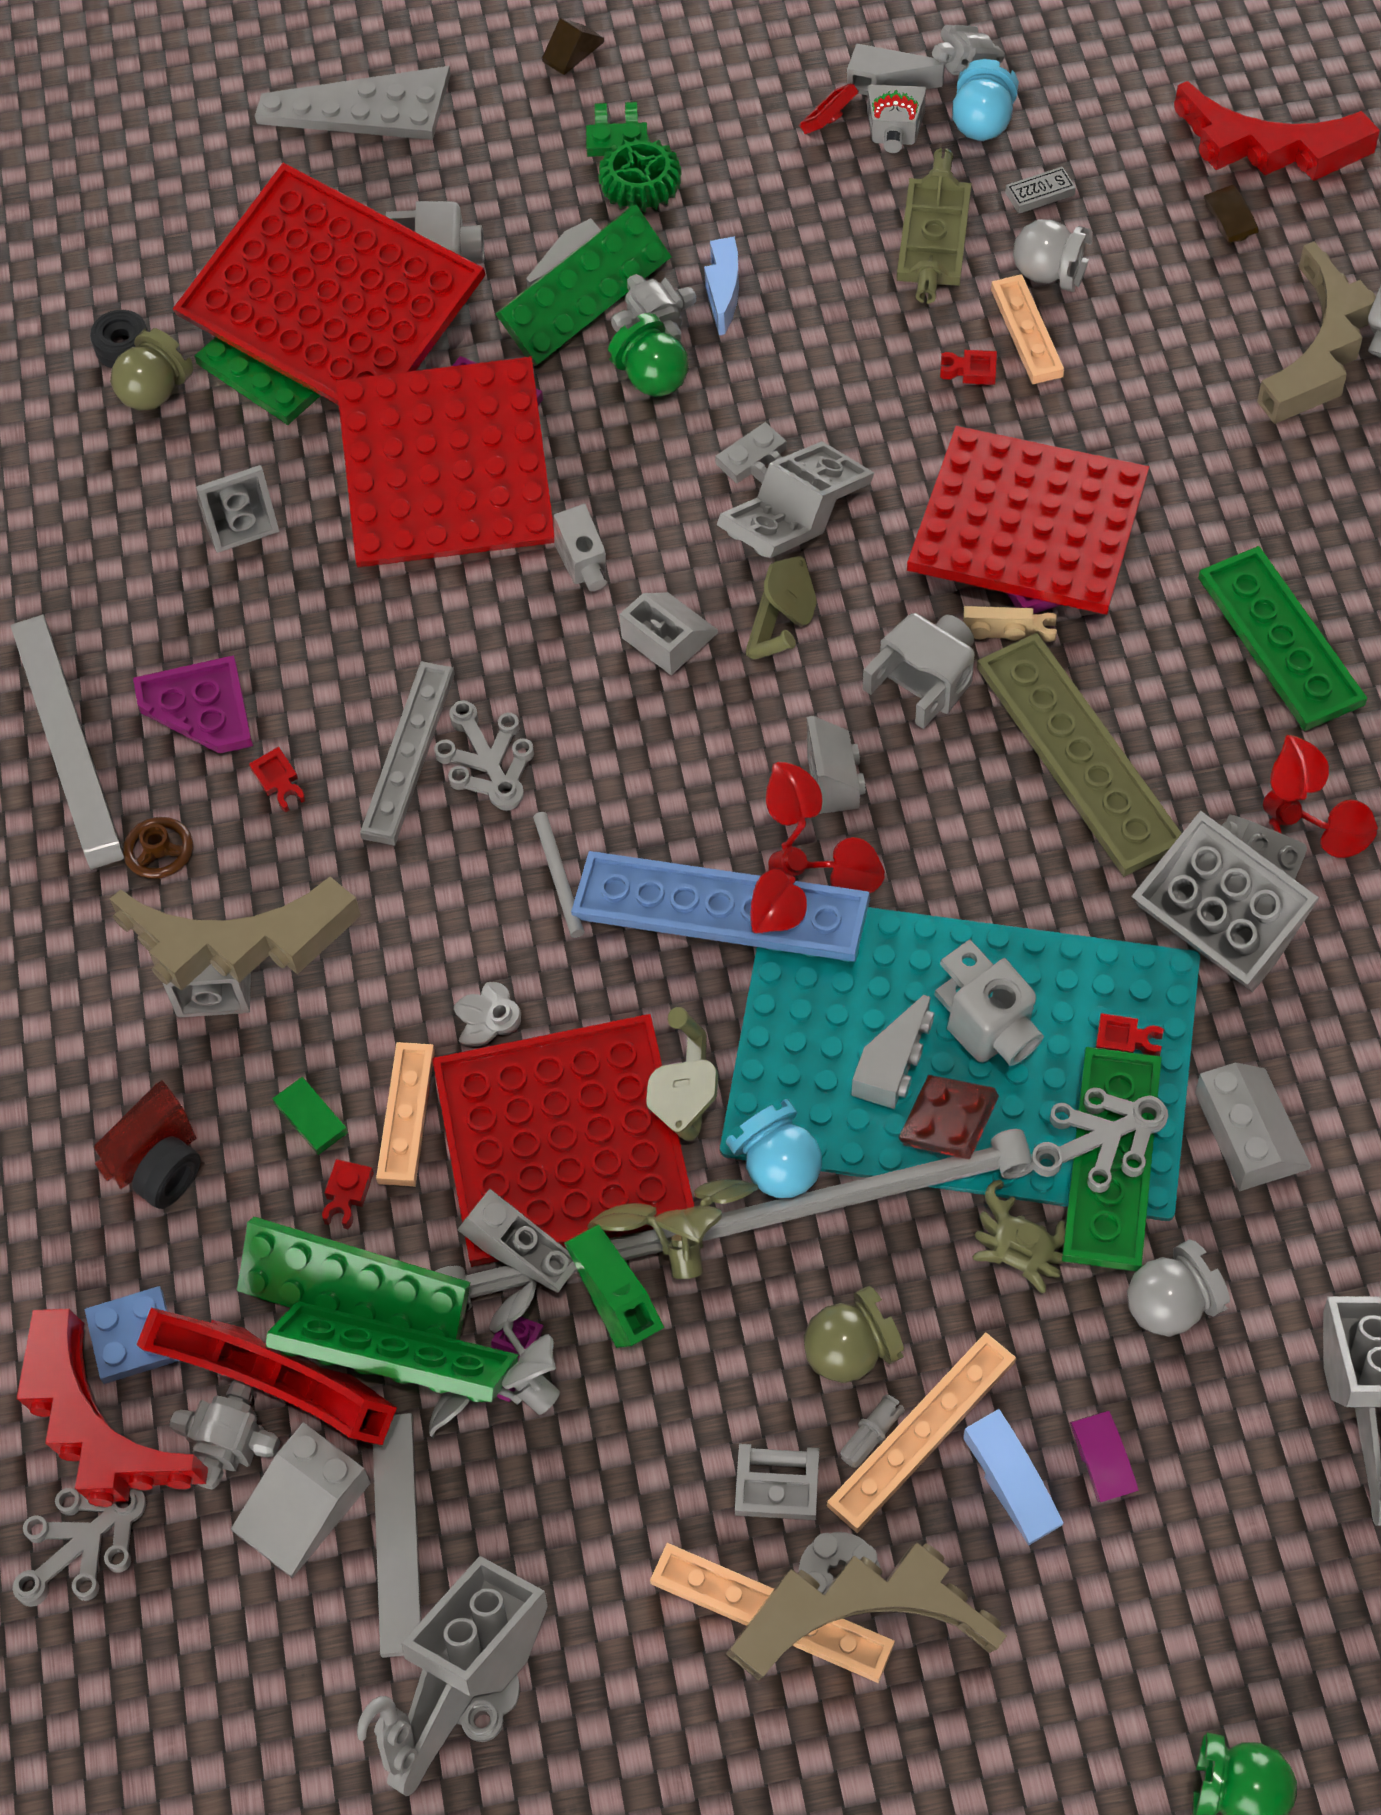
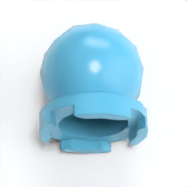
M980 59L972 61L967 69L959 73L957 94L952 106V117L958 130L967 138L978 141L996 138L1007 128L1012 119V104L1017 97L1019 81L1013 70L1009 73L1006 69L999 67L1000 62L997 60Z
M784 1099L781 1102V1109L776 1111L773 1105L768 1106L740 1125L744 1132L737 1139L734 1135H730L726 1140V1144L734 1155L747 1154L746 1169L751 1181L763 1193L775 1198H793L805 1193L817 1181L822 1169V1152L817 1140L805 1128L792 1124V1120L798 1112L790 1100Z

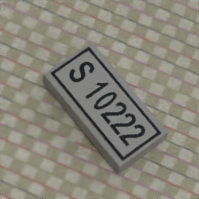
M1059 167L1006 185L1005 193L1018 214L1074 196L1076 187L1064 168Z

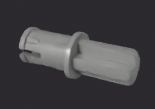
M887 1394L884 1395L881 1402L868 1418L861 1419L858 1422L859 1429L840 1452L841 1459L853 1468L859 1467L878 1443L882 1444L886 1439L885 1434L905 1412L903 1405L895 1408L899 1404L897 1399Z

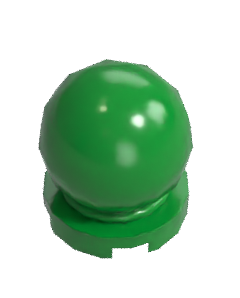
M650 312L637 316L640 320L629 329L624 325L612 338L608 346V351L611 353L609 360L617 369L626 370V374L634 388L649 396L662 397L673 393L683 385L689 371L688 354L678 339L671 334L665 333L664 323L656 314Z
M1206 1732V1735L1203 1736L1196 1770L1204 1771V1779L1201 1792L1193 1791L1192 1815H1215L1219 1811L1223 1815H1288L1297 1797V1780L1291 1765L1278 1750L1259 1742H1241L1228 1749L1225 1746L1223 1735Z

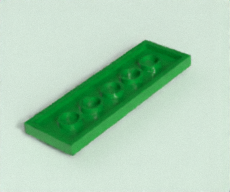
M635 204L495 314L524 356H532L533 366H536L628 293L627 279L630 276L638 274L645 279L672 256L637 204Z
M1260 546L1200 570L1198 579L1304 732L1365 706L1367 696Z
M1086 1047L1078 1111L1113 1122L1125 1117L1106 1109L1099 1114L1088 1112L1084 1107L1085 1093L1091 1088H1101L1106 1094L1132 1102L1144 1096L1158 1098L1162 1057ZM1091 1097L1089 1099L1095 1105L1102 1103V1100L1098 1097ZM1143 1113L1141 1115L1146 1120L1155 1119L1151 1113ZM1076 1127L1075 1139L1091 1131ZM1135 1131L1121 1136L1110 1170L1112 1175L1111 1184L1108 1190L1102 1193L1092 1191L1087 1184L1089 1171L1096 1165L1101 1146L1073 1158L1062 1261L1135 1272L1142 1267L1154 1133L1150 1135L1144 1154L1146 1159L1144 1171L1137 1177L1127 1176L1121 1169L1124 1154L1131 1151ZM1131 1159L1127 1161V1164L1132 1168L1140 1166L1137 1160ZM1101 1175L1093 1177L1096 1183L1102 1184L1106 1182L1105 1177Z
M253 1217L247 1222L237 1291L290 1308L299 1301L460 1340L471 1282Z
M299 1301L267 1332L266 1347L279 1350L287 1356L301 1355L316 1359L324 1365L337 1364L353 1368L360 1374L374 1373L390 1377L397 1383H415L427 1386L434 1392H451L463 1395L474 1402H492L503 1388L502 1382L505 1375L518 1362L519 1354Z

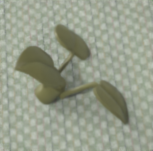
M737 1179L709 1181L700 1185L694 1191L695 1197L702 1199L700 1206L690 1207L686 1210L666 1211L654 1217L657 1214V1210L653 1206L638 1203L623 1204L600 1213L587 1226L590 1229L599 1224L602 1230L628 1231L645 1224L652 1226L662 1244L663 1254L670 1257L672 1277L676 1279H690L703 1273L700 1249L703 1248L702 1239L706 1232L722 1218V1210L710 1207L709 1205L713 1202L725 1204L737 1201L759 1188L753 1182ZM662 1228L676 1234L671 1237L672 1243L668 1242Z

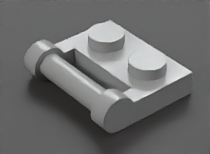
M739 1443L735 1516L816 1520L819 1448L807 1447V1451L751 1448V1444ZM750 1465L806 1468V1475L750 1472Z

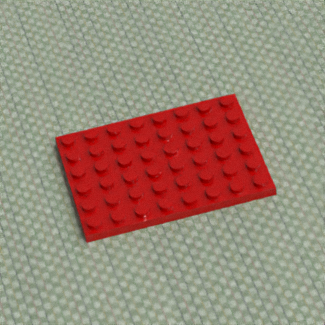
M283 162L172 309L177 316L339 405L336 380L416 371L486 276L483 267Z

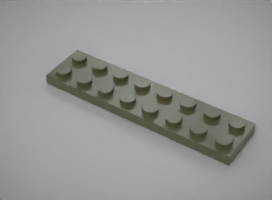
M1039 634L1030 635L977 660V669L1123 877L1162 859L1182 834Z

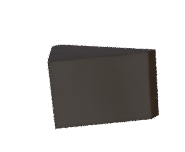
M560 18L542 56V62L565 75L604 43V37L583 24Z

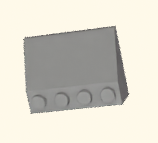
M1201 810L1131 896L1141 909L1252 993L1275 966L1319 900L1318 896Z

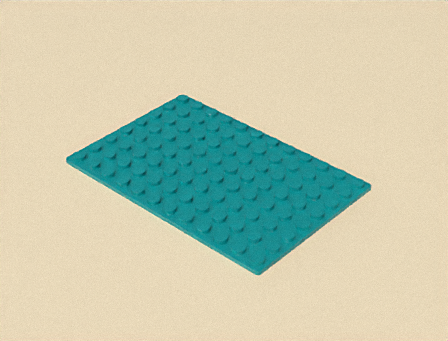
M868 907L856 962L757 947L720 1143V1153L725 1158L746 1160L747 1154L736 1156L732 1153L726 1144L727 1138L730 1135H734L737 1139L744 1133L740 1125L768 1106L773 1105L776 1111L781 1109V1102L784 1099L790 1100L798 1112L792 1120V1124L805 1128L817 1140L822 1152V1172L868 1178L991 1148V1139L998 1133L1010 1129H1021L1024 1131L1031 1156L1034 1148L1043 1142H1051L1057 1146H1062L1075 1140L1076 1127L1070 1126L1066 1129L1055 1128L1050 1122L1051 1109L1058 1103H1066L1078 1111L1086 1047L1096 1048L1100 1015L1104 1013L1138 1019V1029H1144L1152 1025L1160 1026L1164 1029L1162 1039L1151 1038L1148 1040L1153 1045L1162 1046L1158 1099L1166 1106L1168 1119L1165 1127L1159 1132L1154 1133L1146 1219L1171 1221L1174 1218L1176 1209L1200 955L1193 950ZM969 939L993 965L999 960L1006 958L1036 994L1031 1022L1041 1031L1044 1038L1029 1056L1013 1066L1009 1065L999 1053L986 1062L975 1060L947 1030L950 1012L934 995L937 988L952 978L940 965L941 959ZM964 958L962 960L966 966L976 964L972 958ZM993 991L988 995L989 998L992 997ZM923 995L931 997L930 1011L934 1012L935 1016L929 1034L922 1033L919 1043L923 1044V1051L917 1066L911 1064L907 1075L912 1076L906 1098L899 1096L895 1109L852 1096V1079L864 1047ZM1134 1049V1053L1143 1054L1140 1050ZM1058 1112L1055 1114V1116L1060 1120H1066L1069 1118L1068 1115L1064 1112ZM1042 1159L1040 1164L1045 1167H1051L1053 1162L1049 1159ZM1073 1159L1062 1163L1060 1171L1050 1177L1041 1176L1033 1170L1019 1178L1005 1179L1001 1176L1000 1169L928 1187L985 1195L988 1185L1000 1179L1004 1182L1002 1189L995 1191L997 1197L1009 1198L1011 1196L1015 1197L1016 1200L1068 1207Z

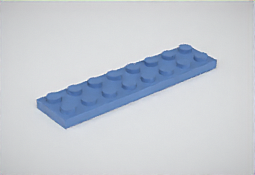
M589 851L571 913L582 921L856 962L870 902V893L868 891L795 881L793 885L800 887L807 899V911L801 923L785 931L753 933L750 913L751 901L755 885L760 876Z

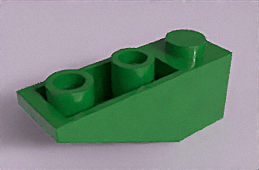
M599 1224L564 1242L616 1348L633 1346L665 1328L647 1291Z

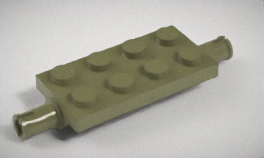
M942 148L934 152L933 168L923 179L909 178L897 269V281L918 283L915 296L919 302L924 303L925 293H928L927 304L935 301L937 284L960 286L972 183L959 182L953 176L951 167L954 156L952 151L946 148L944 158H941Z

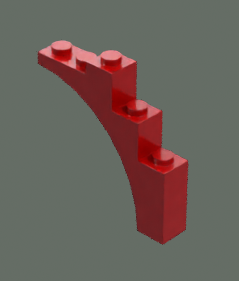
M1189 81L1177 86L1174 102L1176 113L1186 120L1198 137H1201L1199 144L1201 157L1208 161L1215 170L1247 156L1250 163L1256 166L1264 176L1296 162L1300 170L1315 181L1375 153L1380 132L1378 127L1362 111L1340 119L1301 124L1270 122L1245 116L1219 105L1203 95Z
M151 1307L136 1344L144 1351L193 1364L260 1389L314 1415L352 1439L383 1445L397 1409L396 1406L352 1375L321 1368L305 1356L284 1355L279 1350L266 1347L265 1342L246 1328L212 1320L210 1323Z
M69 1308L33 1310L17 1400L27 1407L31 1414L39 1417H50L45 1443L59 1454V1458L66 1461H79L75 1489L88 1499V1503L99 1507H109L113 1505V1502L128 1501L130 1487L136 1490H151L153 1485H167L174 1489H189L191 1484H206L208 1467L194 1454L168 1453L138 1445L118 1434L108 1425L95 1405L86 1380L83 1359L85 1323Z

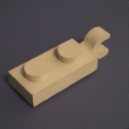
M964 606L963 622L969 627L975 639L1004 638L1016 641L1030 636L1031 633H1038L1045 642L1056 640L1057 629H1047L1045 626H1056L1057 614H1033V608Z

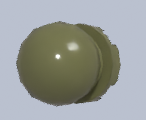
M153 328L150 332L143 329L135 337V347H131L120 354L111 370L110 383L114 393L125 406L138 411L156 409L167 402L174 390L175 384L185 383L192 375L194 369L191 359L188 357L184 360L182 355L176 350L180 344L167 333Z
M867 1286L854 1293V1306L843 1303L827 1306L813 1316L803 1336L805 1355L813 1370L826 1379L840 1383L859 1380L873 1370L878 1357L883 1358L889 1365L904 1358L901 1353L904 1350V1346L897 1327L891 1316L883 1319L875 1304L882 1299L871 1286Z

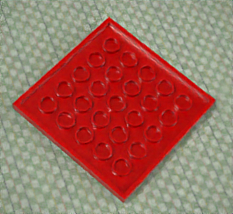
M532 356L336 380L357 568L554 543V526Z
M955 426L907 561V571L1107 615L1150 466Z
M651 1014L432 1058L462 1223L489 1189L494 1191L564 1248L566 1247L564 1242L588 1230L587 1225L591 1220L605 1210L615 1206L631 1203L650 1205L657 1210V1214L654 1217L666 1211L686 1210L687 1208L694 1207L679 1136L656 1116L646 1104L648 1080L651 1074L662 1066ZM645 1224L628 1231H603L608 1238H613L654 1228ZM465 1237L471 1267L499 1261Z

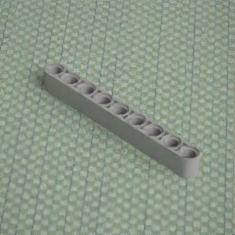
M42 614L11 624L15 642L89 868L93 870L125 859L46 619Z

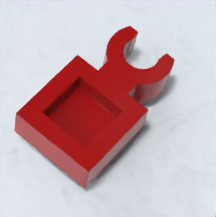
M964 350V357H958L952 352L941 353V365L950 366H941L940 378L950 380L957 376H963V383L995 385L997 351Z
M279 746L249 763L251 771L267 796L278 792L277 800L284 812L290 811L285 801L289 795L297 796L301 803L305 802L302 789L296 784H291L298 779V776Z
M1101 1013L1096 1048L1134 1053V1049H1137L1145 1055L1160 1056L1162 1046L1153 1045L1148 1040L1151 1038L1162 1039L1164 1029L1155 1025L1138 1029V1019Z
M338 1159L335 1160L324 1192L326 1199L333 1200L323 1209L322 1217L325 1225H330L331 1219L335 1214L342 1213L344 1214L342 1218L343 1228L348 1230L353 1223L351 1207L352 1205L363 1207L374 1175L372 1167Z

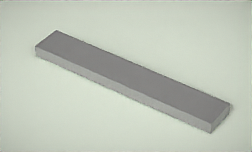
M420 662L360 831L361 839L396 845L455 675L454 667Z
M412 1413L394 1415L383 1445L373 1443L380 1655L382 1658L404 1656L401 1643L422 1620Z

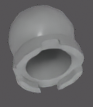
M1038 219L1024 226L1016 237L1013 249L1015 265L1024 277L1035 283L1049 284L1059 279L1062 290L1075 292V286H1080L1089 259L1083 258L1086 243L1092 244L1093 232L1090 228L1078 226L1071 234L1064 224L1055 220Z
M1189 1239L1173 1249L1174 1259L1161 1257L1148 1261L1134 1273L1127 1289L1128 1308L1139 1326L1148 1332L1168 1337L1182 1334L1201 1319L1203 1311L1207 1315L1214 1317L1228 1309L1225 1304L1230 1302V1296L1224 1279L1218 1268L1213 1271L1209 1270L1201 1258V1255L1207 1252L1196 1241Z

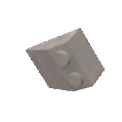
M261 465L196 486L200 510L216 553L279 532Z
M303 1422L278 1451L231 1527V1530L293 1578L371 1484L361 1465Z

